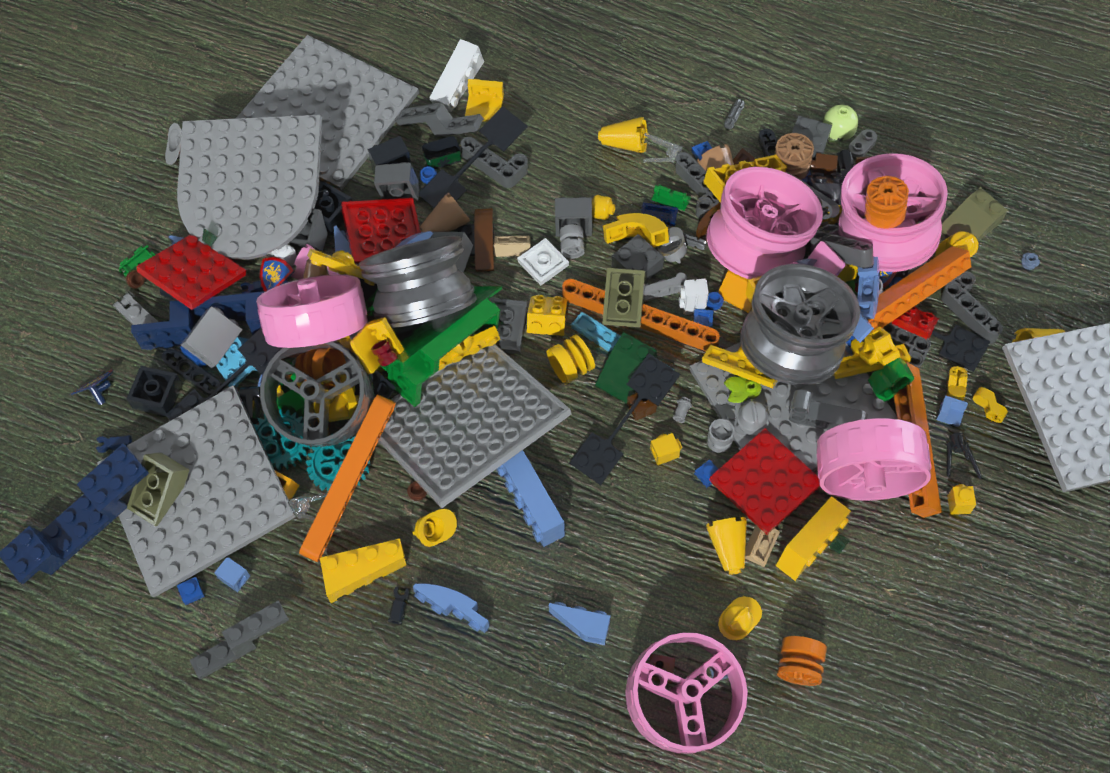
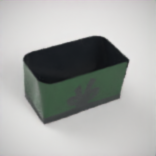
M454 136L429 142L422 146L427 166L434 169L461 162V149Z

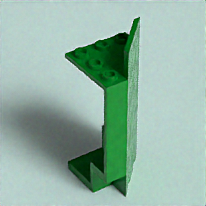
M502 286L474 287L477 300L473 304L455 313L425 322L400 341L404 351L397 355L398 357L394 362L382 367L388 372V380L396 386L395 391L416 407L421 401L422 383L439 370L440 359L478 329L484 331L493 326L497 329L500 309L489 299L502 290Z

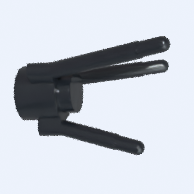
M955 433L950 435V442L946 443L947 476L950 477L952 450H954L955 453L963 452L966 460L970 459L978 478L981 479L982 475L970 451L965 434Z

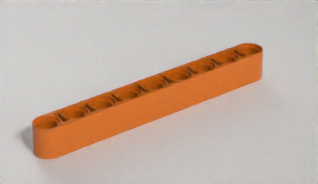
M567 279L563 282L562 296L569 303L603 314L604 304L602 302L605 299V290L574 279ZM643 304L640 328L703 351H707L710 345L718 347L720 335L717 330Z
M378 394L374 398L300 548V555L315 562L320 561L393 413L396 402Z

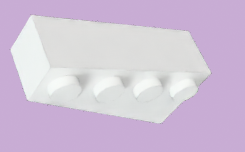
M461 39L459 40L430 96L432 104L443 102L449 112H452L457 106L458 101L468 87V79H473L484 63L479 46Z

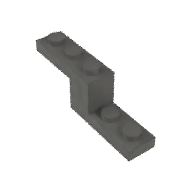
M443 102L403 109L396 119L399 126L426 122L436 137L476 132L483 121L481 114L452 118Z
M279 600L222 631L225 641L192 658L190 662L197 677L201 680L256 649L253 642L254 639L287 622L289 619Z

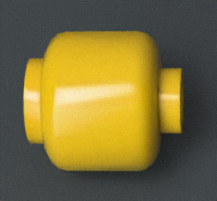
M600 195L593 197V218L607 220L610 215H614L615 204H613L610 197Z

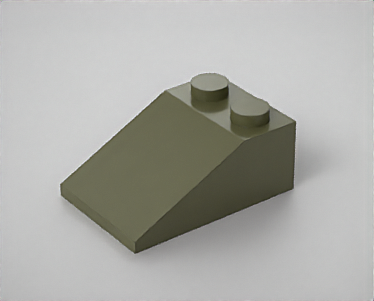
M980 187L942 223L941 232L950 237L956 232L965 231L973 234L977 241H980L1002 223L1008 210Z
M607 268L602 325L640 328L646 271Z
M163 453L144 454L142 465L149 474L133 487L127 509L152 525L158 526L183 490L190 470Z

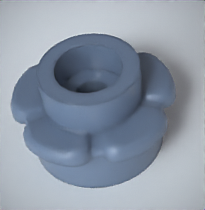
M1035 253L1023 254L1021 264L1025 269L1032 270L1040 264V260Z

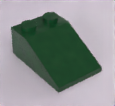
M623 332L612 349L595 386L627 404V397L634 395L636 391L626 384L648 354L658 358L656 350Z

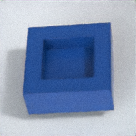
M706 141L693 146L691 151L696 160H701V155L712 149V147Z
M694 309V322L712 328L713 310Z
M708 460L696 469L694 474L708 488L712 485L709 478L719 469L711 460Z
M197 577L177 585L185 605L205 597Z

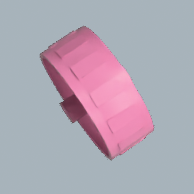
M323 275L288 282L267 290L256 301L265 341L267 344L275 347L295 348L328 343L349 336L362 329L368 323L363 288H361L360 280L350 275Z
M896 419L857 420L835 426L823 433L817 440L816 455L820 486L826 493L835 497L849 500L896 498L913 493L926 486L930 481L931 461L927 436L921 427L911 422Z
M678 633L666 636L651 644L641 653L630 670L625 695L627 709L632 722L650 743L674 753L691 754L709 750L721 744L736 730L746 709L747 686L740 664L723 644L711 637L698 633ZM674 642L693 644L713 655L685 679L645 663L650 654L658 647ZM707 668H711L713 670V678H709L707 676ZM653 675L659 677V686H655L652 683ZM727 675L732 692L731 710L721 731L707 742L700 698ZM699 676L700 680L704 683V685L702 686L701 683L697 680H694V678ZM667 681L677 684L670 691L665 689ZM638 687L669 699L675 705L681 745L661 737L649 725L639 704ZM692 703L693 715L687 717L684 705ZM689 720L693 721L695 724V730L693 732H691L687 727V723Z

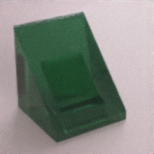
M204 228L202 241L212 246L218 237Z
M839 534L829 547L840 555L850 541Z

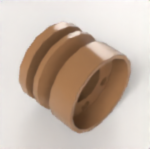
M789 133L782 136L777 141L775 155L786 165L785 173H790L800 180L809 174L814 152L811 140L798 133Z

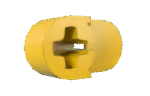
M955 366L949 371L947 396L964 401L967 371L962 367Z
M984 387L977 389L973 396V401L984 408L986 418L996 423L1003 422L1008 411L1003 405L996 402L994 392Z

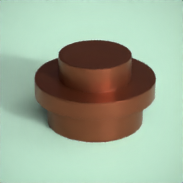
M131 270L127 274L126 283L128 286L139 288L144 284L145 278L137 270Z
M417 482L411 483L407 489L409 498L414 501H420L427 495V492Z

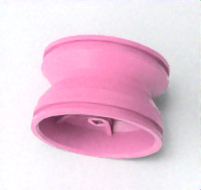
M882 154L859 162L847 173L842 183L841 206L843 210L839 218V236L872 244L873 255L879 259V271H904L923 264L935 253L940 242L942 231L941 217L944 214L947 201L945 180L932 165L909 155ZM882 176L897 177L903 180L909 189L905 220L900 225L889 229L877 228L871 225L866 220V217L862 218L865 216L868 185L872 180Z
M749 167L739 170L731 175L726 182L721 195V208L713 215L707 229V244L714 257L733 273L747 279L763 276L767 271L775 267L803 260L806 250L805 245L814 237L822 222L823 210L821 203L806 184L790 174L766 167Z

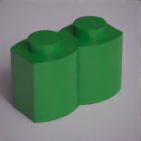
M897 358L884 365L882 369L873 372L868 382L877 398L885 402L894 397L900 389L909 385L914 380V376L906 362L901 358Z

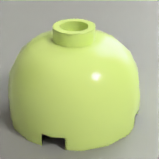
M841 104L830 108L826 112L823 123L832 125L830 138L835 140L844 138L843 140H847L856 133L858 116L853 108Z

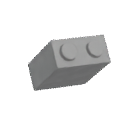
M212 306L204 312L181 343L182 347L211 368L219 363L242 331L236 321L226 318L220 309L213 308Z

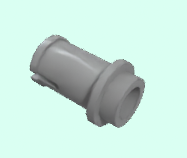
M681 397L677 401L678 406L673 420L684 423L687 412L692 407L690 399Z

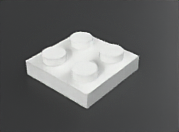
M546 238L517 258L518 263L540 286L569 266V261Z

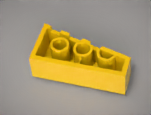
M777 155L757 158L753 162L741 161L737 165L730 166L725 164L721 168L716 169L709 167L706 171L704 183L721 203V195L726 182L735 172L749 167H766L785 172L787 167Z
M831 496L786 546L776 567L796 581L807 566L810 567L813 564L817 554H822L828 546L827 542L829 540L832 542L839 533L837 530L839 528L844 529L850 520L847 517L851 510Z
M400 538L320 558L326 595L330 603L337 601L338 598L353 593L355 589L363 585L366 586L372 583L373 580L381 576L384 577L407 565Z

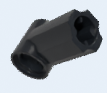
M848 149L841 150L836 154L838 156V173H842L844 176L855 166L852 152L848 151Z
M241 387L240 397L252 423L256 424L259 422L258 418H260V387Z

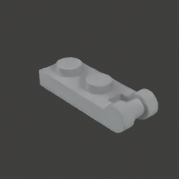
M678 273L675 278L662 279L650 285L645 284L643 302L680 292V288H683L684 282L687 280L686 274Z
M126 293L120 302L117 301L113 304L116 310L132 325L158 322L129 293ZM130 304L131 306L126 310L124 307Z

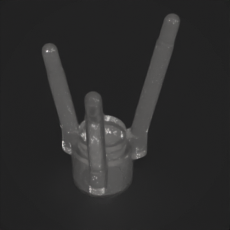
M648 133L644 134V136L652 139L654 143L667 147L666 155L669 158L643 159V162L674 163L676 156L682 152L683 146L670 143Z
M306 493L297 498L290 499L289 506L293 514H297L299 519L305 518L314 521L315 516L305 514L310 508L309 502L324 498L327 493L309 497L310 493Z

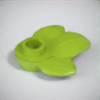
M740 376L730 377L724 381V385L732 391L728 397V401L732 403H741L748 398H756L762 390L761 384Z

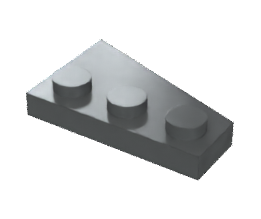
M491 298V302L495 303L500 309L497 331L500 337L499 344L501 350L504 353L520 354L527 301Z

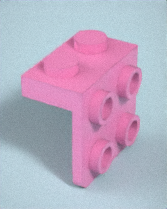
M823 241L816 246L807 258L816 259L815 267L824 269L835 276H838L845 267V262Z

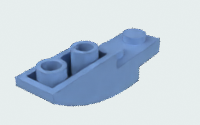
M415 584L413 586L414 596L422 603L426 601L431 604V609L437 614L443 613L448 616L452 611L460 620L466 619L469 622L468 625L477 632L481 630L485 633L490 627L489 621L476 612L478 610L477 602L468 596L438 585Z

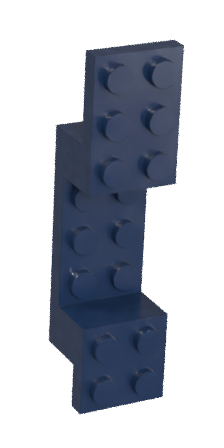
M264 292L212 297L193 310L180 301H170L169 321L131 325V333L141 349L152 350L154 348L180 346L204 312L212 306L213 308L220 309L228 319L246 320L252 335H254L261 329L256 301Z
M123 443L77 483V486L84 493L79 499L42 531L28 526L0 551V558L21 584L26 583L39 570L52 575L127 509L128 505L122 497L147 476L149 472Z

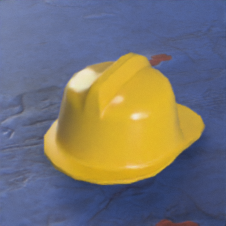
M956 232L938 245L935 256L954 246L969 251L970 257H972L978 250L977 238L969 232Z
M439 509L419 518L412 533L424 546L432 547L452 537L456 531L457 520L454 513L450 510Z
M738 597L721 614L718 622L720 632L729 640L737 641L743 639L759 623L762 617L761 606L751 597Z

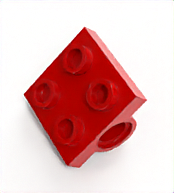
M914 306L893 320L891 324L922 338L929 339L939 318L930 312H923Z

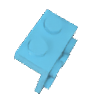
M237 337L216 365L225 381L245 364V357L237 349L248 340L247 338ZM248 366L228 386L237 387L252 370H257L253 366Z

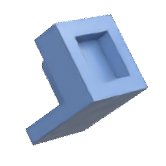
M945 395L936 420L959 427L968 403Z
M226 558L214 572L220 581L236 592L241 589L250 577L246 569L230 558Z

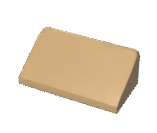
M530 236L494 237V256L496 257L521 256L531 249Z
M755 526L746 546L745 559L764 567L780 531L774 528L766 535L758 526Z

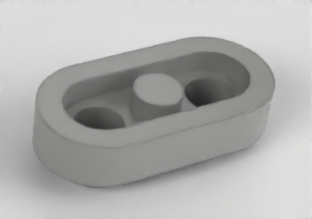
M869 129L863 130L849 145L848 151L852 152L853 158L864 157L875 145L877 134Z

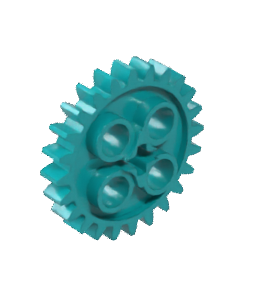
M280 409L279 413L287 426H291L290 430L303 438V417L298 418L296 412L291 415L290 410H287L284 414L282 409ZM265 414L264 420L258 418L260 424L253 425L273 468L276 466L277 470L281 471L282 466H284L288 470L289 464L296 467V460L302 462L300 456H307L308 454L305 449H311V446L291 441L280 434L285 452L282 455L276 429L269 423ZM272 431L270 436L265 437L267 432ZM295 443L292 449H287L290 444ZM271 449H277L275 453L268 454Z
M356 436L332 446L311 447L314 453H308V457L311 460L306 461L307 466H309L306 469L308 474H310V479L314 480V485H320L321 491L326 487L327 492L329 491L346 457L345 454L348 453ZM329 452H334L331 456H325ZM366 466V468H365V470H364L363 473H369V472H370V471H369V468H368L367 466ZM327 470H332V472H331L330 474H328V475H325V474H324L325 471H327ZM362 474L360 479L366 480L365 475Z

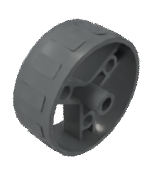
M331 341L313 346L283 348L277 352L263 373L260 385V399L269 423L277 432L291 441L302 445L325 447L346 441L359 431L374 400V387L371 375L366 372L357 355L343 345ZM317 348H334L343 352L350 359L346 364L317 380L290 364L300 354ZM295 373L296 379L294 382H291V375ZM343 374H346V381L344 383H341V376ZM333 381L335 383V387L330 388L325 384ZM279 382L294 390L305 399L303 438L289 429L279 413L277 405ZM360 383V397L352 418L342 429L328 436L329 404L333 402L335 396ZM314 402L320 404L319 413H314ZM319 418V425L314 427V420Z

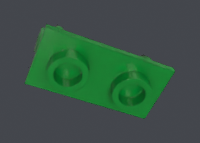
M660 184L659 186L655 185L654 195L651 200L685 211L691 196H688L687 193L673 191Z
M148 245L144 248L142 246L134 252L135 255L130 259L126 258L119 264V272L125 271L123 275L126 277L131 270H137L139 263L141 264L155 256L154 252H148Z

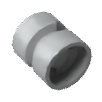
M569 224L560 229L561 254L565 258H579L584 254V237L581 226Z
M717 419L711 423L707 444L712 451L723 453L731 448L735 433L733 424L726 419Z

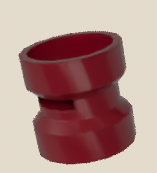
M388 339L379 341L371 348L373 354L378 357V362L382 367L391 364L398 357L395 351L391 350V344Z

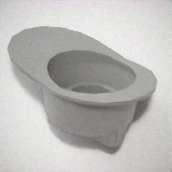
M173 123L168 131L165 160L168 165L174 164L180 155L182 129L177 123Z
M672 227L668 229L669 243L657 246L658 252L667 261H676L680 264L681 258L687 253V247L683 231L678 227Z
M760 395L756 398H748L741 403H735L738 424L743 432L749 435H758L764 428L767 429L769 425L767 406Z

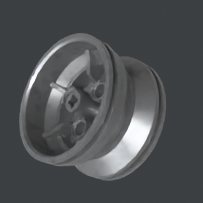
M444 236L413 242L380 252L361 261L359 266L363 270L362 276L378 286L373 303L374 318L377 320L385 317L391 328L403 327L434 320L473 304L477 300L474 287L471 285L470 279L455 264L464 250L463 245L460 244L462 242L460 236Z
M786 264L767 271L756 285L752 297V310L746 316L740 334L742 350L756 369L779 382L791 385H813L830 378L841 364L845 354L846 342L853 335L859 322V302L854 292L844 281L824 269L805 264Z

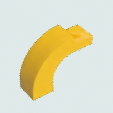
M623 214L617 216V221L603 225L604 240L607 244L623 238L635 237L638 234L653 248L669 243L668 227L660 219L648 214Z

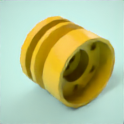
M576 334L571 336L570 340L566 339L563 341L564 347L557 344L546 351L551 367L565 385L578 378L577 371L584 375L587 371L595 369L594 359L589 348Z

